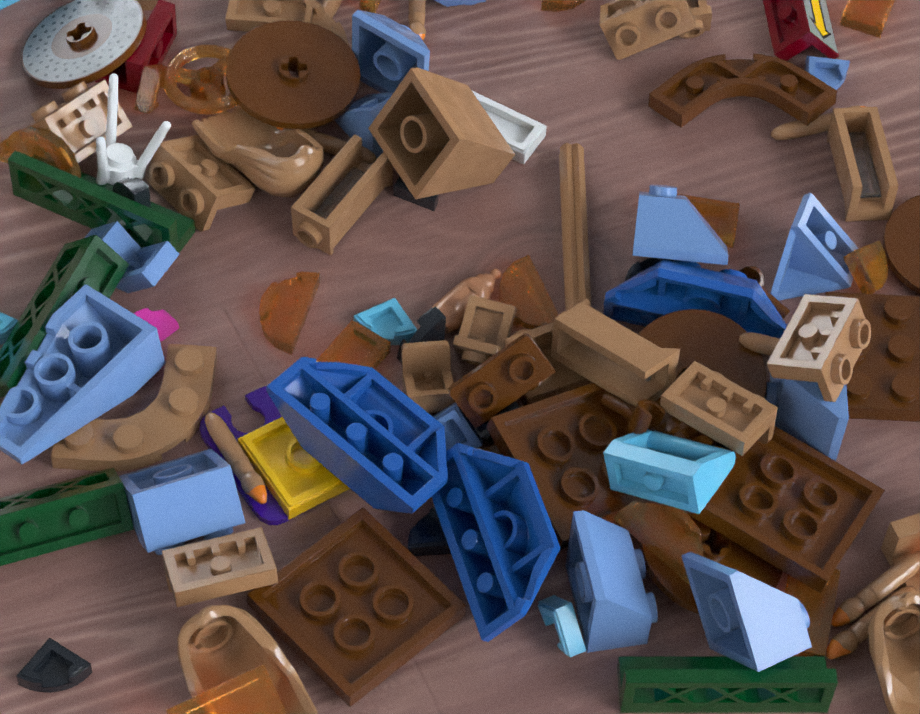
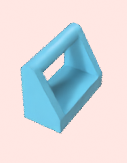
M649 429L642 434L630 433L612 440L603 452L611 490L700 514L733 468L736 459L734 451L658 431H650Z

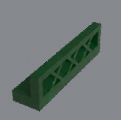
M15 150L8 158L13 195L93 229L118 221L141 248L168 241L178 253L182 251L195 233V220L151 202V208L114 193L113 185L109 183L99 185L96 183L95 177L72 167L63 171L57 161L37 152L33 157H30Z
M97 235L64 244L1 348L0 398L5 397L11 388L18 385L27 369L25 362L32 350H38L47 334L45 327L51 316L78 290L87 284L110 299L129 263Z
M106 469L0 498V566L134 530L124 485L115 469Z
M619 656L617 664L620 713H828L838 684L836 669H827L825 656H792L760 672L726 656Z

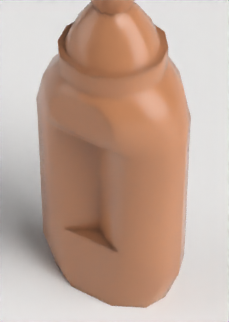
M494 268L490 274L480 273L475 277H468L462 280L432 306V308L436 306L446 316L445 333H451L461 327L469 295L485 299L490 298V294L494 290L495 280L501 277L499 269Z

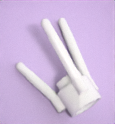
M115 73L109 76L106 143L103 137L96 139L98 166L96 183L99 185L106 183L114 185V183L128 177L129 179L136 177L143 179L148 163L171 127L169 121H164L139 160H136L133 150L128 145L116 143L119 90L118 75Z

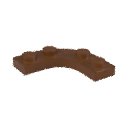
M753 53L752 60H726V54H721L696 61L677 72L649 93L648 107L682 128L709 106L725 98L746 96L769 102L808 126L836 104L837 90L802 68L776 57Z

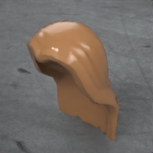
M241 107L234 108L232 113L224 111L215 116H209L207 119L202 118L201 121L196 119L191 123L213 156L241 171L256 187L270 195L287 198L296 197L312 184L323 168V147L301 129H277L272 125L255 119Z
M905 592L900 596H894L881 603L872 614L868 627L869 652L889 714H920V593Z
M210 605L203 608L198 614L193 615L181 628L177 638V655L188 691L205 714H318L296 670L288 661L277 642L247 611L230 605Z

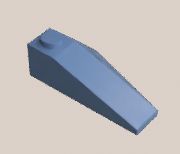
M85 284L51 316L45 327L47 332L37 351H31L25 362L27 369L18 385L8 391L0 406V450L22 465L133 396L165 365L156 327Z

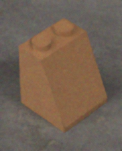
M418 67L409 70L368 128L415 199L494 183L515 156V153L468 85Z

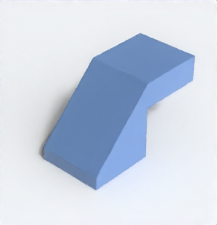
M118 221L93 228L85 236L86 238L97 235L129 263L127 270L116 287L126 293L154 287L179 256V253L168 241L141 248Z

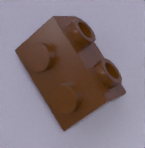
M524 333L448 388V392L476 429L522 395L537 388L556 371L536 341L529 334Z

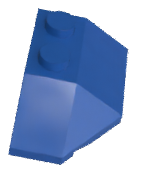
M663 259L607 291L604 299V315L614 320L644 327L661 316L689 309L715 312L733 320L747 333H761L779 339L787 327V324L757 280L749 279L744 273L733 269H723L720 272L704 269L697 262L674 260L673 262Z
M301 357L266 386L268 395L301 447L374 509L413 514L447 483L448 472L444 426L374 368L341 362H316L315 358Z
M456 443L446 451L448 481L431 498L481 640L489 642L526 616L561 547L529 463Z

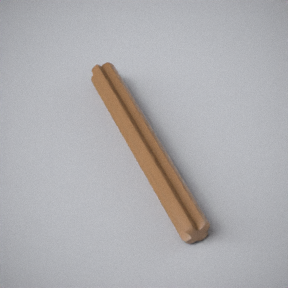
M564 143L560 147L559 172L565 310H569L585 299L590 300L589 306H592L584 148L579 143L572 145Z

